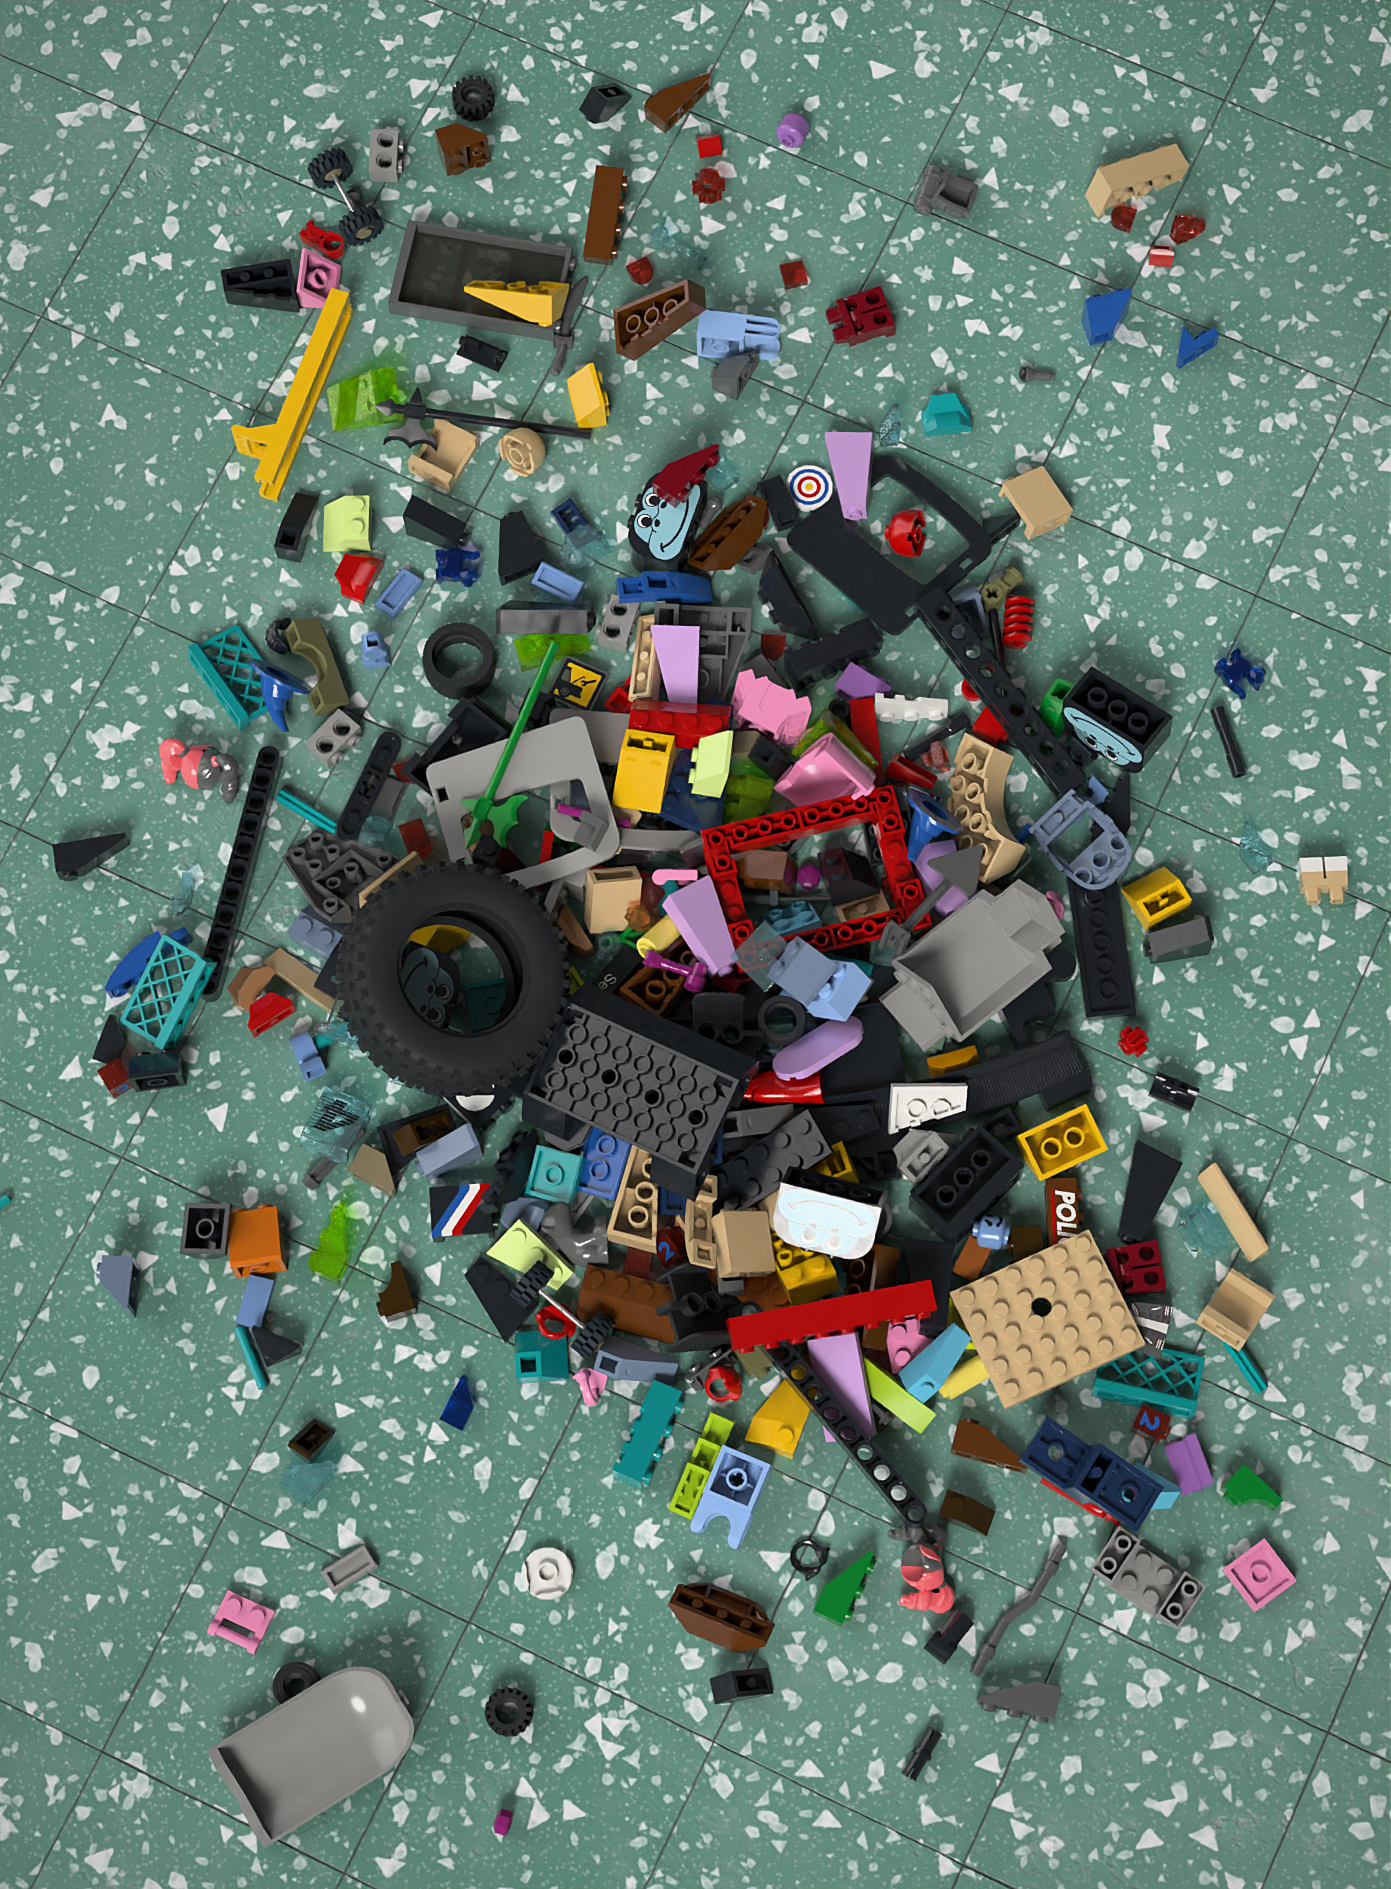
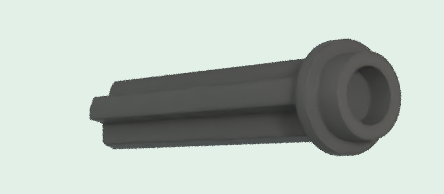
M355 1124L309 1174L305 1173L303 1175V1184L311 1191L315 1188L318 1189L320 1187L318 1184L363 1138L365 1130L358 1124Z

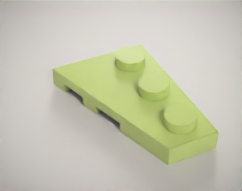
M522 1217L486 1253L523 1273H526L540 1260L555 1273L546 1285L556 1290L576 1271Z

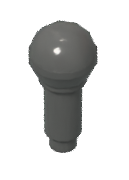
M711 496L707 499V509L699 525L701 530H705L709 526L714 514L722 509L723 502L718 496Z

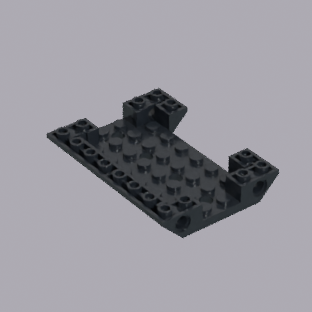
M585 982L567 999V1005L562 1008L560 1013L562 1019L560 1023H556L554 1028L555 1034L557 1032L558 1034L555 1039L551 1037V1039L547 1040L545 1044L547 1051L540 1055L523 1092L521 1120L565 1141L576 1118L652 1154L651 1182L695 1202L716 1158V1155L711 1153V1149L731 1106L739 1108L759 1061ZM571 1051L573 1054L572 1061L569 1064H564L562 1061L563 1054ZM609 1071H614L616 1074L615 1081L607 1084L605 1082L606 1074ZM657 1091L659 1093V1100L651 1105L648 1102V1096L651 1092ZM697 1111H701L703 1120L700 1124L694 1125L692 1123V1115Z

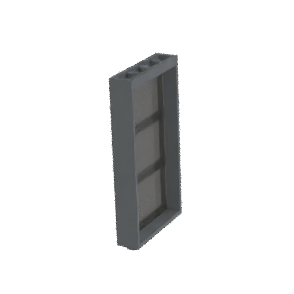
M408 220L388 300L390 314L553 341L554 335L561 332V319L555 321L551 326H540L538 322L525 320L464 292V286L472 281H503L504 286L510 283H517V281H525L526 286L539 285V281L569 284L568 292H570L572 278L569 277L571 271H575L577 258L573 257V248ZM566 299V301H565V305H564V308H563V312H562V313H565V311H566L567 299Z

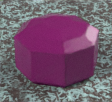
M806 864L798 869L797 882L802 889L813 890L820 884L821 872L816 866Z
M501 1809L497 1813L493 1826L496 1834L508 1835L514 1816L512 1811Z

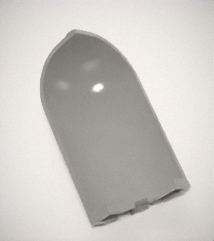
M350 1667L326 1676L208 1749L207 1752L230 1792L238 1800L239 1807L261 1845L266 1848L393 1768L403 1758L411 1745L414 1736V1723L405 1707L409 1704L402 1690L396 1692L390 1680L383 1673L369 1667Z

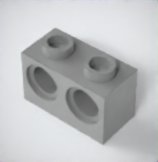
M371 129L368 169L371 182H398L399 173H403V159H400V153H404V139L400 138L399 129ZM386 144H392L389 147H384ZM386 164H389V165H390L389 167H382L383 165H386Z
M611 595L610 602L606 601L603 607L602 615L605 616L603 623H598L595 636L598 637L599 646L627 653L640 614V603L619 604L618 595ZM619 609L626 611L624 615L615 614ZM611 631L619 632V635L615 637H611L607 634Z
M338 708L305 743L307 750L330 769L333 765H337L342 761L345 756L344 753L350 747L354 748L360 742L362 732L360 726ZM347 728L350 730L346 735L338 734L341 729ZM327 745L333 746V749L329 752L321 751Z

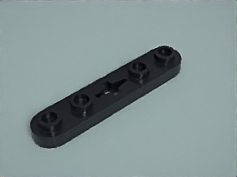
M384 732L377 738L336 822L335 833L341 840H353L360 834L400 751L401 739L396 733ZM373 776L374 778L372 780L371 787L374 788V790H369L366 793L365 797H363L362 794L365 791V785H363L362 783L368 782L369 779Z

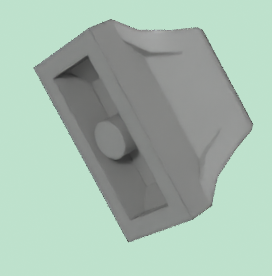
M910 1130L893 1148L898 1161V1169L913 1185L921 1181L950 1149L934 1131L924 1133Z

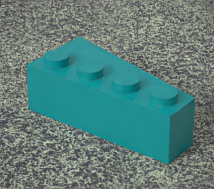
M653 1380L640 1408V1418L637 1417L631 1427L630 1441L624 1442L620 1451V1463L615 1462L612 1468L614 1479L640 1490H643L645 1484L650 1485L655 1472L651 1470L655 1461H660L665 1449L661 1445L665 1437L670 1438L675 1426L672 1423L675 1413L680 1414L684 1406L685 1400L682 1399V1391Z

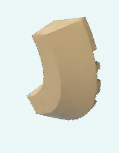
M965 733L954 759V763L957 764L954 777H950L949 780L952 798L947 799V809L960 821L963 829L960 834L950 833L959 851L977 845L983 846L978 879L985 884H989L1015 870L1026 848L1011 833L1004 813V787L1014 757Z

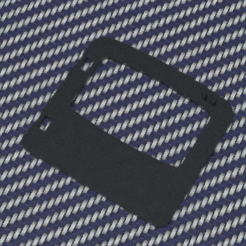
M886 455L873 461L871 488L886 477L903 485L933 508L960 533L970 545L966 551L929 583L921 584L877 552L842 517L843 513L838 492L788 534L787 544L797 555L887 633L896 636L904 632L918 618L915 613L909 617L905 612L913 605L915 606L918 600L939 586L943 592L952 590L969 572L988 558L993 546L990 535L950 496L899 458ZM969 558L972 563L965 569L961 568L959 565Z

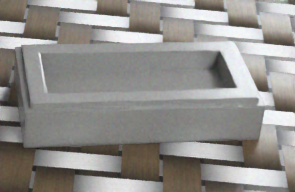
M363 1544L320 1571L335 1595L378 1568V1565L366 1545Z

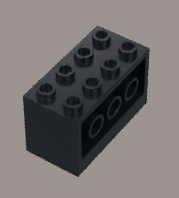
M981 1125L975 1130L971 1127L963 1135L962 1143L958 1147L954 1145L948 1150L944 1156L946 1158L941 1165L936 1163L927 1173L928 1178L923 1183L919 1181L910 1190L911 1195L909 1196L908 1208L946 1243H954V1248L973 1229L975 1221L980 1222L981 1217L987 1214L1022 1178L1025 1167L1018 1158ZM941 1200H947L949 1203L942 1202Z

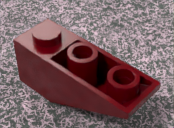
M716 443L667 464L652 482L653 493L675 508L681 502H686L691 494V489L695 485L698 486L702 483L710 467L714 468L721 458L720 445Z

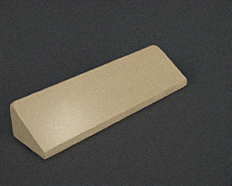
M654 614L639 616L628 698L630 702H633L634 699L658 701L662 672L651 633V625H654Z
M281 948L264 961V966H270L274 969L277 977L341 1023L345 1022V1020L337 1017L340 1007L344 1004L343 1000H337V997L334 999L314 987V983L319 976Z
M1211 1164L1198 1176V1180L1248 1261L1253 1262L1266 1255L1269 1246L1218 1164Z

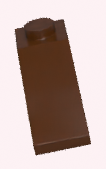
M708 73L662 89L655 96H650L644 104L645 118L666 134L711 89V75Z
M964 1418V1421H958L950 1454L1015 1472L1026 1473L1027 1467L1018 1461L1020 1457L987 1428L979 1425V1421L971 1418Z

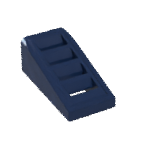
M571 498L550 512L554 521L577 551L597 539V536ZM567 510L572 512L563 519L560 517ZM575 517L577 521L567 527L565 523ZM581 524L583 528L572 534L571 530ZM585 532L589 535L580 542L576 540L577 537Z

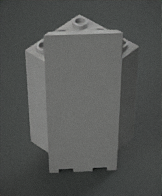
M1020 879L997 897L982 889L891 962L896 970L894 976L899 982L878 999L923 1052L943 1036L947 1038L953 1037L958 1042H961L1052 969L1045 955L1062 942L1060 936L1065 931L1046 896Z

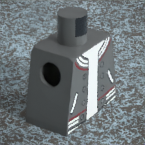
M1132 1302L1129 1311L1146 1343L1144 1347L1137 1349V1351L1160 1360L1173 1306Z

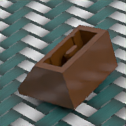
M459 123L435 130L438 154L447 176L459 175L465 170L474 167L479 168L491 162L486 134Z

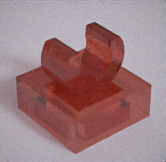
M939 741L930 743L931 752L921 755L923 765L926 764V768L935 767L941 773L950 771L946 747Z

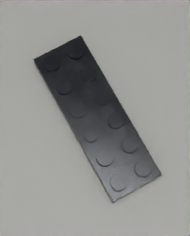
M1066 876L1085 1019L1095 1020L1136 1015L1117 879L1104 889L1088 890Z
M805 1110L710 1173V1175L717 1176V1199L712 1203V1217L719 1214L720 1210L724 1208H735V1211L752 1208L780 1189L781 1181L789 1166L810 1170L835 1154L811 1110Z

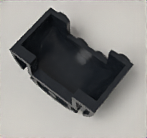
M462 697L449 712L448 717L451 722L422 756L415 752L400 770L401 773L432 797L433 795L426 776V770L429 765L508 739V731L465 697ZM439 789L440 801L449 800L446 789Z

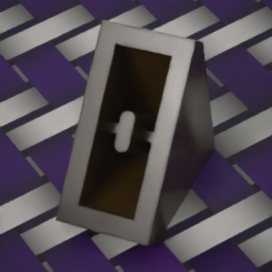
M314 1418L289 1441L287 1446L291 1452L313 1466L334 1436L335 1431Z

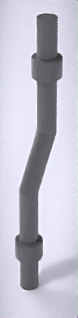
M1058 1543L1050 1559H1046L1041 1568L1042 1573L1030 1594L1001 1616L987 1643H983L978 1651L980 1655L970 1670L971 1674L976 1677L980 1676L988 1660H992L996 1653L995 1648L1008 1625L1036 1604L1051 1576L1054 1577L1059 1569L1058 1564L1067 1550L1065 1545Z

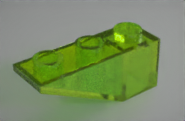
M532 634L513 640L514 651L521 671L524 672L540 667L551 641L560 645L553 662L564 659L566 655L571 657L590 651L586 635Z
M341 1200L339 1206L335 1205L329 1218L332 1221L328 1229L324 1228L319 1237L321 1244L317 1252L313 1251L308 1260L311 1274L338 1286L350 1264L348 1207L343 1200Z

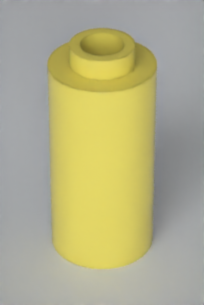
M668 914L638 940L637 949L642 957L645 958L647 950L660 955L681 935Z
M979 1355L974 1356L951 1371L943 1386L938 1390L943 1398L948 1397L949 1400H952L989 1378Z

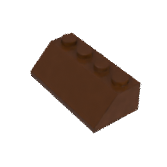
M587 1264L575 1315L579 1321L589 1323L601 1311L615 1323V1326L612 1328L614 1330L668 1344H674L675 1341L670 1317L657 1316L655 1310L667 1302L674 1301L669 1285L658 1284L650 1280Z

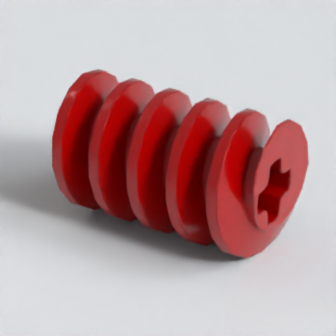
M1010 595L1005 598L1004 608L1006 610L1004 611L1005 619L1003 620L1004 629L1002 631L1004 637L1002 638V644L1011 649H1023L1026 647L1025 643L1032 641V636L1028 633L1033 632V627L1029 626V624L1034 622V619L1030 616L1035 612L1031 608L1035 605V600L1026 596Z

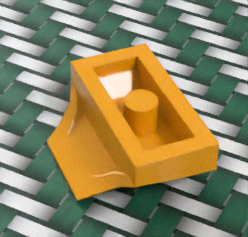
M975 1045L926 1059L930 1078L979 1064Z

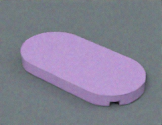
M849 1016L846 1022L831 1019L782 1049L775 1056L773 1068L776 1075L782 1080L789 1081L793 1077H796L797 1080L804 1079L817 1072L861 1042L863 1039L862 1034H864L862 1022L856 1017Z

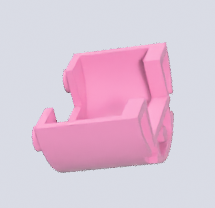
M828 733L814 742L800 755V759L784 772L773 786V789L796 807L853 794L851 798L856 800L861 795L866 797L875 788L873 782L876 774L833 733Z

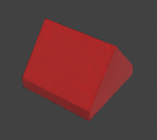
M718 133L695 137L700 159L722 155L721 140Z
M1150 245L1148 265L1172 267L1174 248L1172 246Z

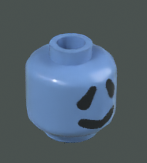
M984 1214L980 1222L975 1221L972 1236L977 1237V1244L979 1246L999 1250L1008 1243L1011 1225H1007V1220L1004 1217Z

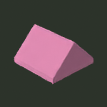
M306 248L302 249L296 292L300 307L323 308L331 288L339 289L341 266Z

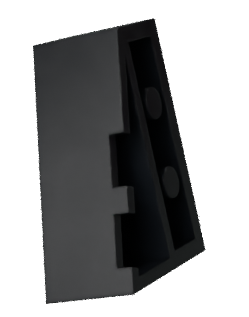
M290 258L221 270L227 304L300 313Z

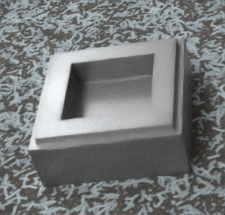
M701 837L678 847L689 869L705 862Z

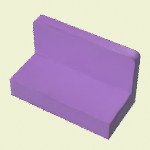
M1196 1433L1186 1436L1182 1441L1165 1446L1164 1450L1176 1483L1182 1488L1181 1495L1184 1496L1211 1487L1213 1479Z

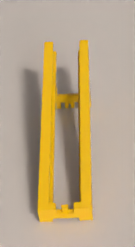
M331 288L276 424L253 428L233 425L231 427L238 452L261 460L254 476L256 482L260 483L263 481L259 490L260 497L276 502L279 501L354 316L348 292Z

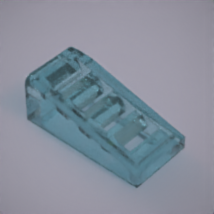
M898 403L891 406L880 422L879 440L881 446H898L901 421Z

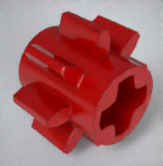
M1128 1025L1120 1032L1119 1037L1121 1039L1117 1043L1127 1056L1134 1053L1136 1057H1139L1147 1051L1146 1048L1148 1047L1145 1044L1149 1042V1039L1140 1027L1137 1026L1132 1029Z

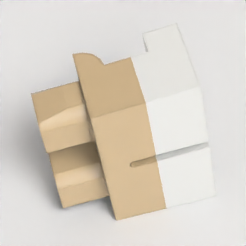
M1347 856L1324 857L1323 862L1322 857L1300 858L1296 867L1300 879V894H1304L1306 904H1320V893H1329V902L1331 904L1343 903L1345 890L1348 886Z

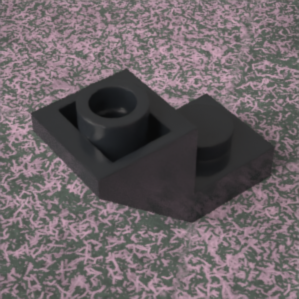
M781 475L757 482L761 497L767 502L766 506L770 509L775 530L780 532L799 525L800 521L794 501Z

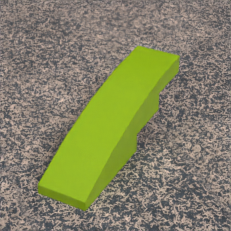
M862 1353L869 1394L921 1434L937 1415L936 1411L925 1403L920 1402L906 1390L904 1385L894 1379L891 1373Z
M713 1411L710 1413L668 1510L690 1520L693 1519L722 1445H726L735 1421Z

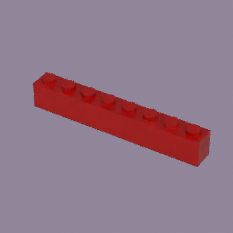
M930 1279L728 1318L726 1323L732 1351L739 1350V1355L755 1352L754 1347L762 1345L767 1350L780 1347L779 1342L788 1340L790 1345L805 1342V1337L815 1335V1340L831 1337L830 1332L839 1330L840 1334L844 1335L856 1332L855 1327L865 1326L866 1330L881 1327L880 1322L890 1321L891 1325L905 1323L906 1317L915 1316L916 1320L931 1317V1313L935 1312L937 1307Z

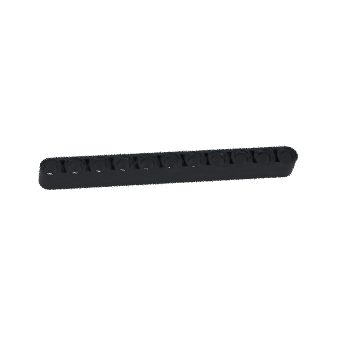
M273 746L262 747L258 752L204 952L205 958L221 962V965L214 969L207 985H215V988L211 992L203 991L201 994V998L206 1002L217 1001L222 994L281 773L282 760L278 750ZM268 757L276 758L272 763L264 762ZM263 779L270 780L265 786L258 785ZM255 802H264L260 808L252 807ZM251 824L258 825L253 831L246 830ZM244 847L252 848L247 854L240 853ZM237 870H246L243 876H234ZM231 893H240L236 899H228V896ZM232 915L233 919L230 922H222L223 917ZM226 938L227 942L224 945H216L218 939Z
M745 1301L739 1306L737 1317L742 1316V1313L749 1309L755 1313L764 1311L757 1303ZM779 1342L780 1347L765 1350L764 1345L758 1346L903 1523L913 1529L921 1527L927 1517L925 1505L795 1348L790 1345V1342ZM778 1349H784L788 1352L789 1356L785 1360H780L775 1356V1352ZM794 1369H801L804 1371L805 1377L797 1380L792 1377L791 1372ZM818 1389L822 1393L821 1398L817 1400L811 1399L808 1396L809 1390ZM835 1409L838 1412V1417L834 1420L826 1418L824 1415L825 1410ZM849 1428L854 1431L855 1437L851 1440L844 1439L841 1431ZM865 1448L871 1452L872 1457L868 1460H863L858 1456L857 1452ZM880 1468L885 1469L888 1473V1478L879 1480L875 1477L874 1471ZM901 1489L905 1493V1498L899 1501L895 1500L891 1496V1491ZM917 1509L921 1512L922 1518L918 1521H913L909 1518L908 1511Z

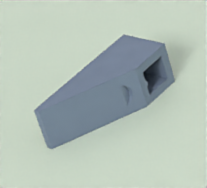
M608 1334L599 1349L593 1370L618 1380L653 1382V1380L661 1383L672 1384L679 1361Z

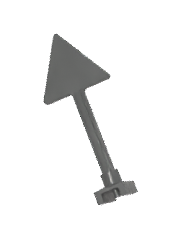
M977 845L929 859L927 865L940 874L944 880L903 924L898 925L891 920L885 926L878 948L882 950L885 946H888L895 952L894 959L900 956L906 950L912 929L952 886H955L970 899L976 895L983 846Z

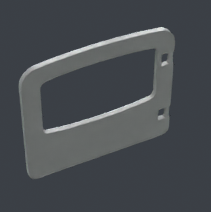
M562 708L554 709L551 712L549 725L571 717H581L586 723L598 764L618 765L623 739L629 726L630 714ZM676 748L672 770L684 748ZM570 781L549 785L551 830L562 840L575 842L574 837L582 822L574 821L569 815L557 813L556 799L564 800V804L570 805ZM618 828L621 840L619 848L679 851L678 847L701 837V835L691 830L656 831Z
M578 716L521 734L492 801L496 803L511 796L541 787L578 779L583 782L592 814L605 820L609 828L596 852L583 847L542 864L506 874L510 877L509 881L513 878L518 880L519 885L522 884L526 887L525 890L568 877L611 859L618 852L621 844L620 833L586 723ZM508 739L433 763L426 770L427 780L434 798L452 863L466 859L467 863L474 864L469 847L465 849L464 829L462 826L463 818L471 814V812L460 802L467 799L478 800L479 796H484ZM445 788L449 800L441 802L438 790Z

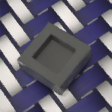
M752 546L738 561L737 565L741 570L755 575L764 567L768 554Z

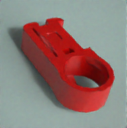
M312 220L306 224V230L302 229L299 232L303 243L324 254L327 258H340L346 251L342 236L330 230L325 232L315 226ZM337 241L340 242L341 245L338 249H336L329 243Z

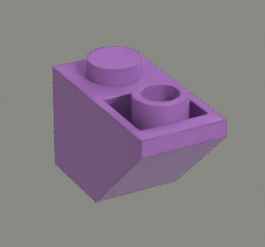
M851 662L835 683L834 694L849 702L848 700L873 697V702H875V693H884V698H890L892 687L885 679L881 677L876 678L871 675L866 667L860 664L855 665Z

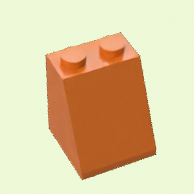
M263 1204L255 1210L248 1211L247 1208H239L232 1211L228 1243L230 1268L237 1279L249 1277V1275L257 1276L287 1271L281 1218L277 1206L273 1207L272 1204Z

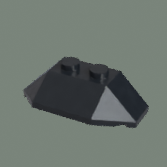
M774 550L770 551L759 581L757 595L762 605H767L770 610L768 615L773 625L777 624L781 631L812 641L818 639L816 625L778 559L777 554Z

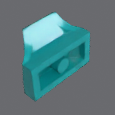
M956 393L932 395L926 409L921 413L924 437L972 431L968 406L961 402Z

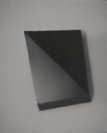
M1019 513L983 519L982 528L990 535L992 546L1020 525L1021 516Z
M253 1325L251 1330L267 1367L302 1353L303 1349L300 1344Z

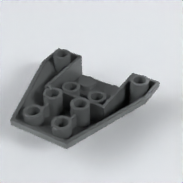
M318 828L282 857L283 862L313 909L331 923H350L353 918H357L353 913L360 907L359 893L401 861L399 857L386 848L356 839L343 841L336 834Z

